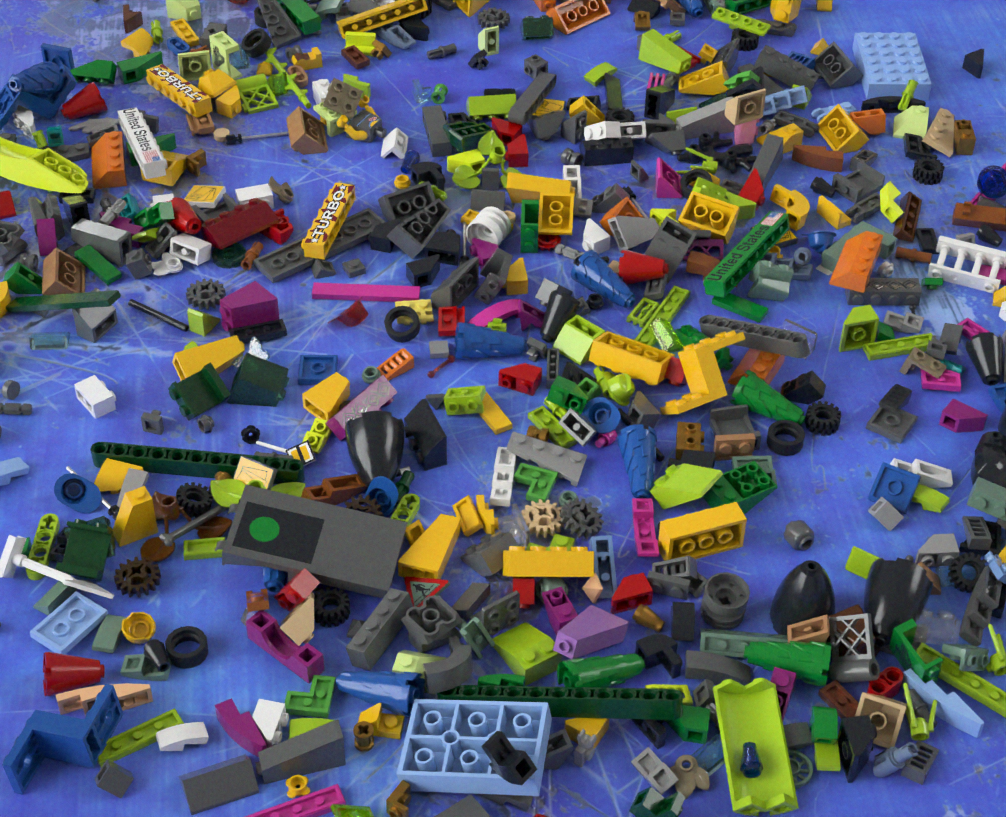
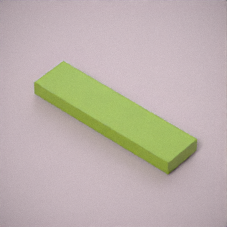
M932 333L866 343L863 344L862 349L869 361L907 355L911 353L914 347L925 352L929 340L931 341L933 335Z
M175 708L108 739L107 745L102 754L99 755L97 762L102 768L107 759L114 762L157 742L156 733L158 731L184 724Z

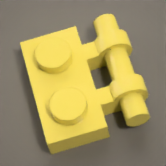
M431 299L395 302V307L408 306L415 310L421 324L434 322ZM408 316L397 318V324L410 325V323H413V320Z

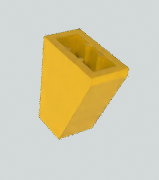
M335 372L302 394L303 408L315 417L328 421L340 411V404L347 401L350 396L349 380Z
M145 486L126 492L112 529L113 536L119 547L158 533L153 499Z

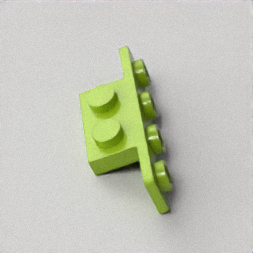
M718 7L712 14V19L729 24L731 29L740 28L760 36H765L771 28L770 24L722 7Z

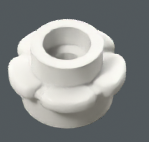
M885 261L880 265L878 273L882 278L884 276L890 277L893 274V263L890 264Z

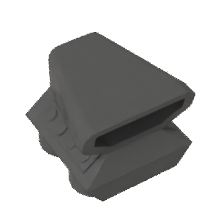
M48 193L43 203L37 197H29L28 203L36 236L38 237L36 219L55 218L57 240L62 239L65 236L57 197Z
M0 220V266L5 265L28 246L26 241L20 239V236L25 231L20 224Z
M440 596L426 597L423 600L422 606L409 608L406 616L401 619L408 630L410 644L420 653L449 644V637L458 636L459 639L462 638L459 631L455 628L462 623L459 614Z

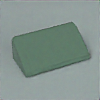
M58 581L33 608L49 615L67 600L77 588L64 585L63 582Z

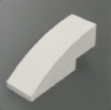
M563 165V180L571 181L572 187H575V209L576 198H582L580 165Z
M894 458L890 465L921 476L919 482L921 485L930 488H944L953 485L950 469L915 459L911 464Z

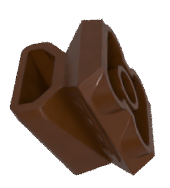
M856 604L829 617L864 614V612ZM859 619L854 626L860 633L865 628L864 619ZM842 621L836 622L837 632L842 635L847 626ZM851 630L845 639L853 645L858 636ZM873 634L874 654L876 657L881 649L875 644L876 639ZM830 636L826 640L827 643H831ZM861 641L856 649L861 654H867V645ZM843 642L838 648L839 656H845L849 650Z

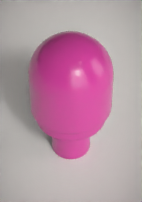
M613 430L606 434L600 433L598 440L595 441L596 447L600 448L611 445L617 439V432Z

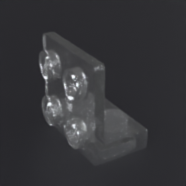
M924 607L920 615H916L915 623L917 624L914 642L940 645L958 644L961 621L951 611L938 609V613Z

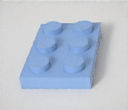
M76 591L30 631V635L53 652L66 654L104 620L108 611Z

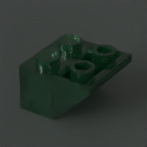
M542 15L540 18L526 16L520 24L522 40L552 39L554 36L553 17L548 15Z

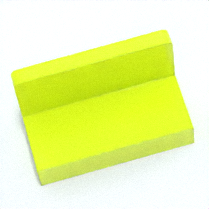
M346 31L345 48L355 45L364 55L373 56L371 51L375 47L372 43L376 39V33Z

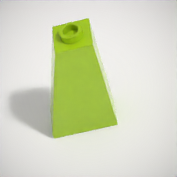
M655 29L642 34L639 60L675 72L676 74H681L690 69L692 56Z

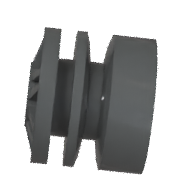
M728 572L717 573L711 576L706 582L700 607L701 616L704 621L713 628L720 630H731L739 626L743 621L750 595L748 584L738 575Z

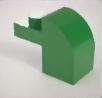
M812 706V716L809 720L811 743L835 744L838 739L836 708Z

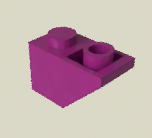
M472 238V246L469 247L470 254L479 258V266L482 269L498 245Z
M953 398L943 409L939 425L955 433L983 431L988 415Z
M562 586L542 592L548 619L556 636L561 628L578 616Z

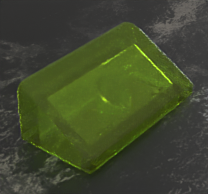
M658 317L650 324V329L662 350L670 353L684 349L670 321Z

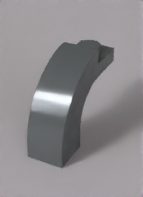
M458 636L449 637L450 656L440 661L423 664L424 681L429 694L453 689L464 683L473 672L471 644L464 645V643H460Z

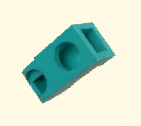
M62 126L47 127L49 147L64 145Z

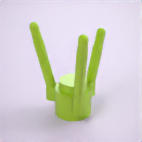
M688 147L685 148L687 151L706 159V161H703L702 166L691 165V169H703L711 174L716 173L718 162L713 161V157L706 156ZM682 170L676 172L678 174H685L690 170Z
M989 624L988 628L997 653L990 656V662L986 669L988 673L994 672L996 676H1002L1006 674V652L1001 635L999 633L995 634L992 624Z
M904 683L903 687L907 701L905 714L910 727L911 738L915 741L927 740L930 737L929 733L934 732L937 700L932 702L928 723L924 718H915L908 684Z

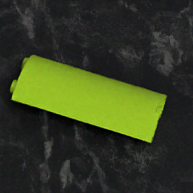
M756 678L745 686L732 679L723 680L720 684L713 687L733 812L747 816H758L759 812L769 811L771 816L798 809L776 685L765 678Z

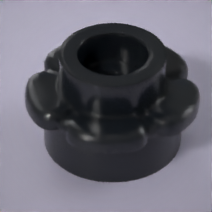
M597 293L590 294L586 301L588 306L594 310L604 305L603 297Z
M253 425L247 426V428L241 431L242 440L248 444L256 443L259 440L260 430Z

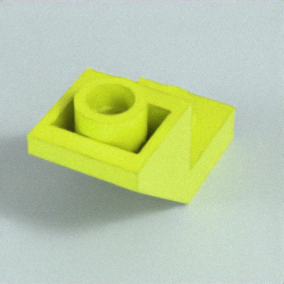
M889 181L880 190V207L884 216L891 223H894L904 212L894 202L901 193Z

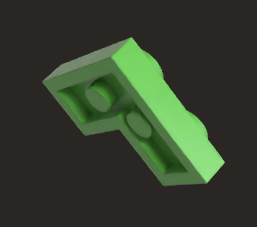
M520 463L514 475V482L530 486L526 494V500L534 501L535 503H539V499L546 503L558 479V472Z
M314 675L310 693L288 690L285 699L286 713L290 715L328 718L336 685V677Z

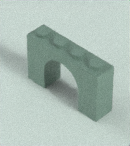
M861 221L852 230L845 233L842 238L835 241L831 247L823 251L821 266L833 272L846 240L865 231L883 235L879 257L883 259L888 258L895 252L897 238Z

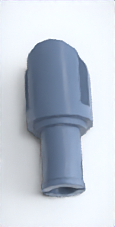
M800 247L794 253V260L801 265L807 264L812 257V253L807 247Z
M908 742L900 748L890 747L875 755L874 775L878 778H883L902 769L905 766L906 760L918 755L917 752L919 751L916 744Z

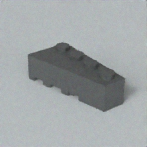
M438 198L412 217L398 224L386 237L413 259L426 246L451 209Z

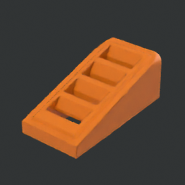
M402 348L379 365L377 369L380 371L381 376L384 375L389 381L414 368V357L406 349Z

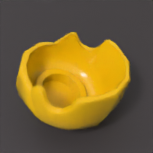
M132 612L126 619L122 620V633L133 644L148 642L156 632L154 619L145 612Z

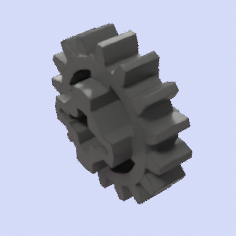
M495 7L488 8V10L483 9V12H479L478 25H481V28L499 26V28L505 29V26L508 27V23H510L509 13H506V10L502 11L501 8L498 10Z
M203 279L202 282L196 280V284L191 283L186 292L188 304H192L193 308L199 306V310L203 307L209 310L211 306L216 308V304L220 305V299L226 296L223 284H219L218 280L213 282L212 279L209 281Z
M575 498L573 501L569 499L563 505L559 516L563 517L561 523H566L565 529H571L572 535L577 533L578 538L584 535L588 539L590 536L598 534L601 530V525L604 522L600 519L602 514L597 513V507H591V502L587 504L585 499L579 502Z

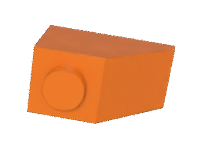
M882 108L850 112L853 121L867 133L879 135L886 132V114Z

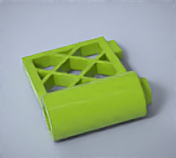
M264 73L236 80L237 83L235 85L238 87L244 113L248 112L250 115L279 107ZM261 91H267L266 95L259 93ZM248 94H249V95H252V97H251V98H247V97H244V95H248ZM256 97L262 98L261 102L254 99ZM266 100H268V101H271V102H273V103L266 104V103H264V102H265ZM254 104L257 105V107L250 108V105Z

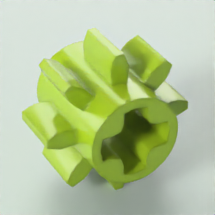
M493 318V322H488L487 328L506 332L507 323H502L500 318Z

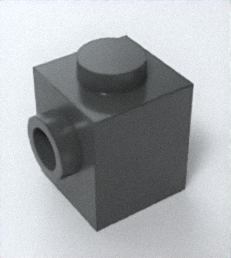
M142 248L126 253V266L135 280L152 274L151 258Z

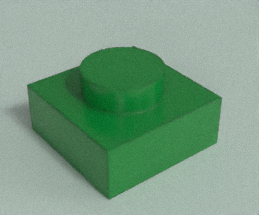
M925 277L922 279L921 286H927L928 290H937V287L943 285V278Z

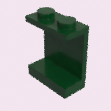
M211 362L205 365L201 371L178 383L176 381L173 382L168 388L170 397L177 402L180 413L188 421L226 401L231 395Z
M75 519V522L67 521V526L71 527L63 562H57L56 570L73 576L102 581L113 531L107 528L108 525L95 523V526L87 525V521Z

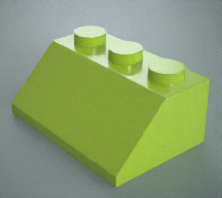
M516 94L468 97L466 102L468 117L473 118L475 121H480L482 118L492 120L493 117L508 119L509 111L516 102Z

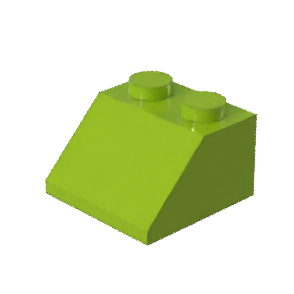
M871 305L854 307L843 323L839 352L861 349L863 344L875 342L879 317Z

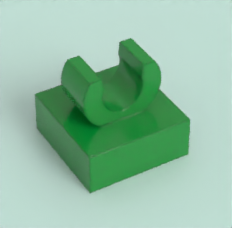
M728 347L721 348L715 353L719 369L723 367L727 371L733 367L731 362L734 360L729 355L730 348Z

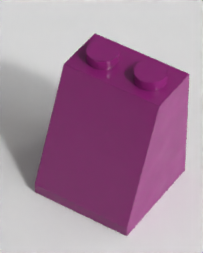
M256 281L220 299L221 324L225 331L229 332V329L279 319L277 297Z

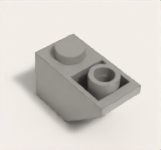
M954 533L933 534L918 550L915 563L922 562L927 567L950 566L951 562L960 553Z

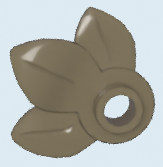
M271 176L268 183L269 188L278 195L282 202L291 203L294 194L288 183L285 182L280 185Z
M682 755L676 760L675 766L669 768L679 779L674 784L675 789L686 797L685 800L693 793L695 787L709 790L710 780L708 773L698 767V762L693 756ZM686 762L691 764L687 769L682 767Z

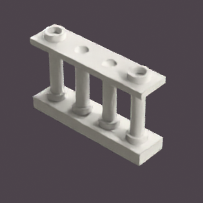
M939 236L936 252L940 253L937 264L930 263L927 277L943 278V281L988 293H994L999 289L1001 280L996 279L999 268H1006L1005 251ZM947 255L957 257L954 268L943 266ZM964 259L975 262L971 273L961 270ZM982 264L992 266L989 277L978 275Z

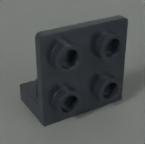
M760 66L752 70L753 73L760 77L759 83L752 78L727 91V97L732 96L734 98L764 89L763 67Z

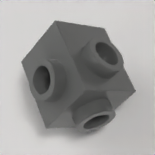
M537 54L524 59V73L535 79L541 71L548 73V61Z

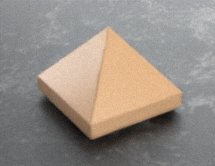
M596 573L582 587L592 603H596L603 590Z

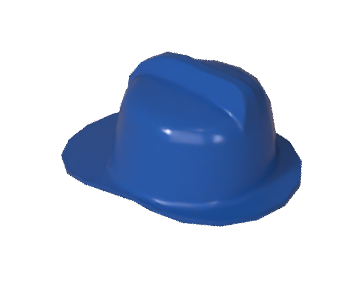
M830 231L802 234V236H808L810 248L814 249L817 253H821L831 247L834 237L837 236L836 233Z
M604 397L591 399L583 410L584 417L594 426L598 433L606 434L613 431L621 420L619 410Z
M64 474L59 477L54 486V494L57 500L77 512L91 513L100 506L102 496L99 488L94 483L77 474Z
M378 476L371 481L364 499L367 495H370L371 500L375 498L378 501L377 505L380 504L382 507L380 512L384 514V517H388L396 505L399 493L394 482L384 476Z

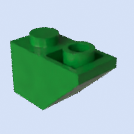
M558 375L550 388L546 400L568 410L572 408L582 414L588 397L575 382Z
M683 705V716L681 718L665 721L683 741L706 744L711 709Z

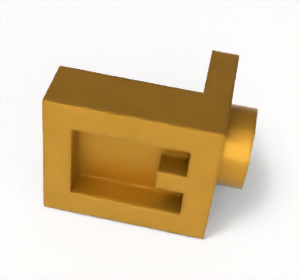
M639 11L634 13L633 22H635V30H650V12Z
M199 149L186 156L187 170L197 177L200 176V168L207 165L206 152L203 149Z
M402 780L386 800L387 814L390 817H409L407 805L412 796L410 795V784Z

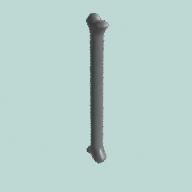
M218 505L169 534L161 533L159 535L160 540L164 541L165 546L170 547L177 538L229 508Z

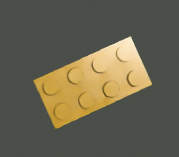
M606 331L593 340L589 361L593 362L596 366L610 368L615 373H626L632 379H641L648 385H658L665 379L664 376L671 356L675 357V354Z
M734 502L660 521L659 553L664 561L689 555L694 559L743 547L747 518L738 503Z
M509 546V550H503V576L594 577V551H588V547H571V551H567V547H550V551H546V547L530 546V551H525V546Z

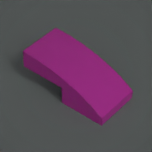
M55 218L36 219L40 256H48L56 247L58 248Z

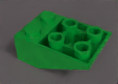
M755 461L723 473L705 493L703 499L711 508L737 502L745 514L777 489L778 486Z

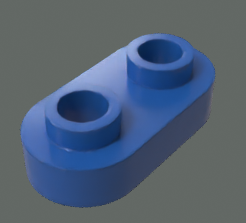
M171 37L167 39L168 49L176 56L180 53L190 52V46L181 38Z

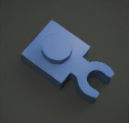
M989 551L984 556L985 560L989 563L988 566L997 580L1006 584V563H1002L998 554L993 555Z

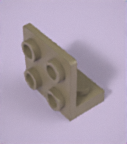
M333 78L328 86V93L323 106L352 119L363 91Z

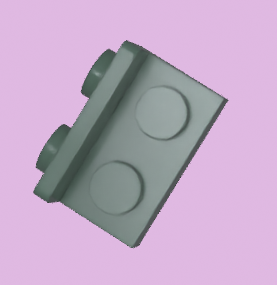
M943 644L942 653L950 654L951 659L960 660L959 670H986L989 662V649L969 644Z

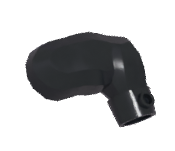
M998 431L986 432L980 438L971 465L973 485L976 479L980 477L1006 488V436Z

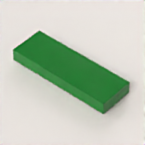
M89 244L75 251V257L105 284L109 285L122 278V273Z
M731 293L725 298L714 296L712 299L713 305L758 323L767 315L769 309Z

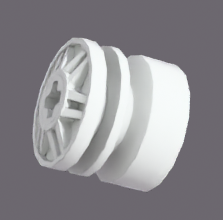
M492 206L485 207L467 226L466 237L471 245L472 238H477L499 246L510 233L511 222L508 216L500 209Z

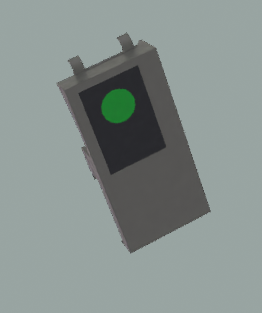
M245 485L239 504L230 505L228 514L233 512L235 516L226 541H218L215 551L218 549L223 550L222 565L261 566L288 572V582L302 569L306 568L320 582L319 584L384 598L390 590L405 538L407 522L250 485ZM315 588L313 591L319 592L320 589Z

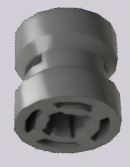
M566 148L563 151L561 163L580 166L582 164L583 154L575 153L570 148Z

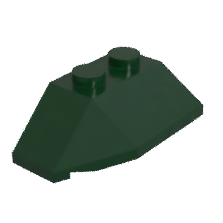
M460 121L443 125L451 145L460 153L478 149L480 139L488 132L494 130L483 122L477 124Z

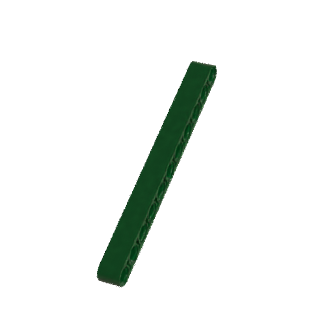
M96 442L90 448L93 464L98 468H101L106 458L141 466L144 471L149 473L215 478L216 473L221 471L228 473L233 479L240 457L246 456L277 469L273 484L303 483L305 481L304 464L298 459L112 442Z
M459 685L453 689L437 693L438 700L545 702L549 705L551 717L676 720L683 716V695L681 691L676 689Z

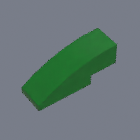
M158 202L153 207H145L133 216L134 224L144 227V231L162 226L165 222L172 221L174 219L172 202Z

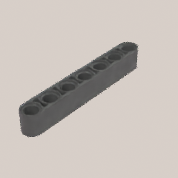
M541 71L511 107L508 114V122L525 125L555 87L557 75Z
M705 315L699 319L701 332L710 338L715 337L716 334L735 330L736 333L743 332L745 340L733 345L794 358H804L810 354L807 336L804 333L715 315Z

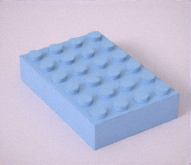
M855 33L852 49L858 70L863 74L861 82L866 100L883 96H903L902 92L906 89L909 79L919 83L913 94L914 98L929 100L932 83L915 33Z
M414 699L397 771L399 783L404 780L410 784V791L539 796L552 722L548 703ZM496 731H502L515 750L525 751L536 766L537 770L523 785L507 782L489 765L491 760L481 746Z

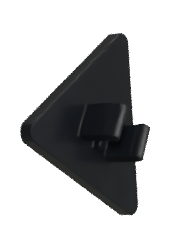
M571 362L566 363L562 374L563 378L575 382L577 385L585 377L596 383L597 379Z

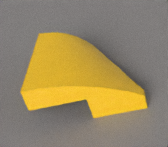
M143 28L138 29L121 41V46L132 50L134 57L146 55L154 44L152 36Z
M106 458L94 484L99 488L100 492L110 491L111 494H118L121 491L129 468L144 470L141 466Z

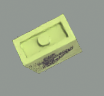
M224 31L210 35L213 68L215 70H222L234 80L242 77V74L229 62V54L238 51L239 44Z

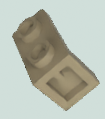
M914 347L899 372L906 375L909 369L913 371L918 366L939 379L947 366Z

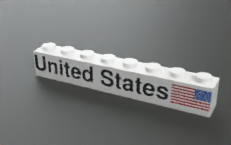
M137 107L117 111L120 127L145 178L151 179L165 176V169L168 168L166 158L164 159L163 153L160 152V147L157 145L156 139L153 138V134L150 132L149 125H147L146 120L143 118L142 112L139 113Z

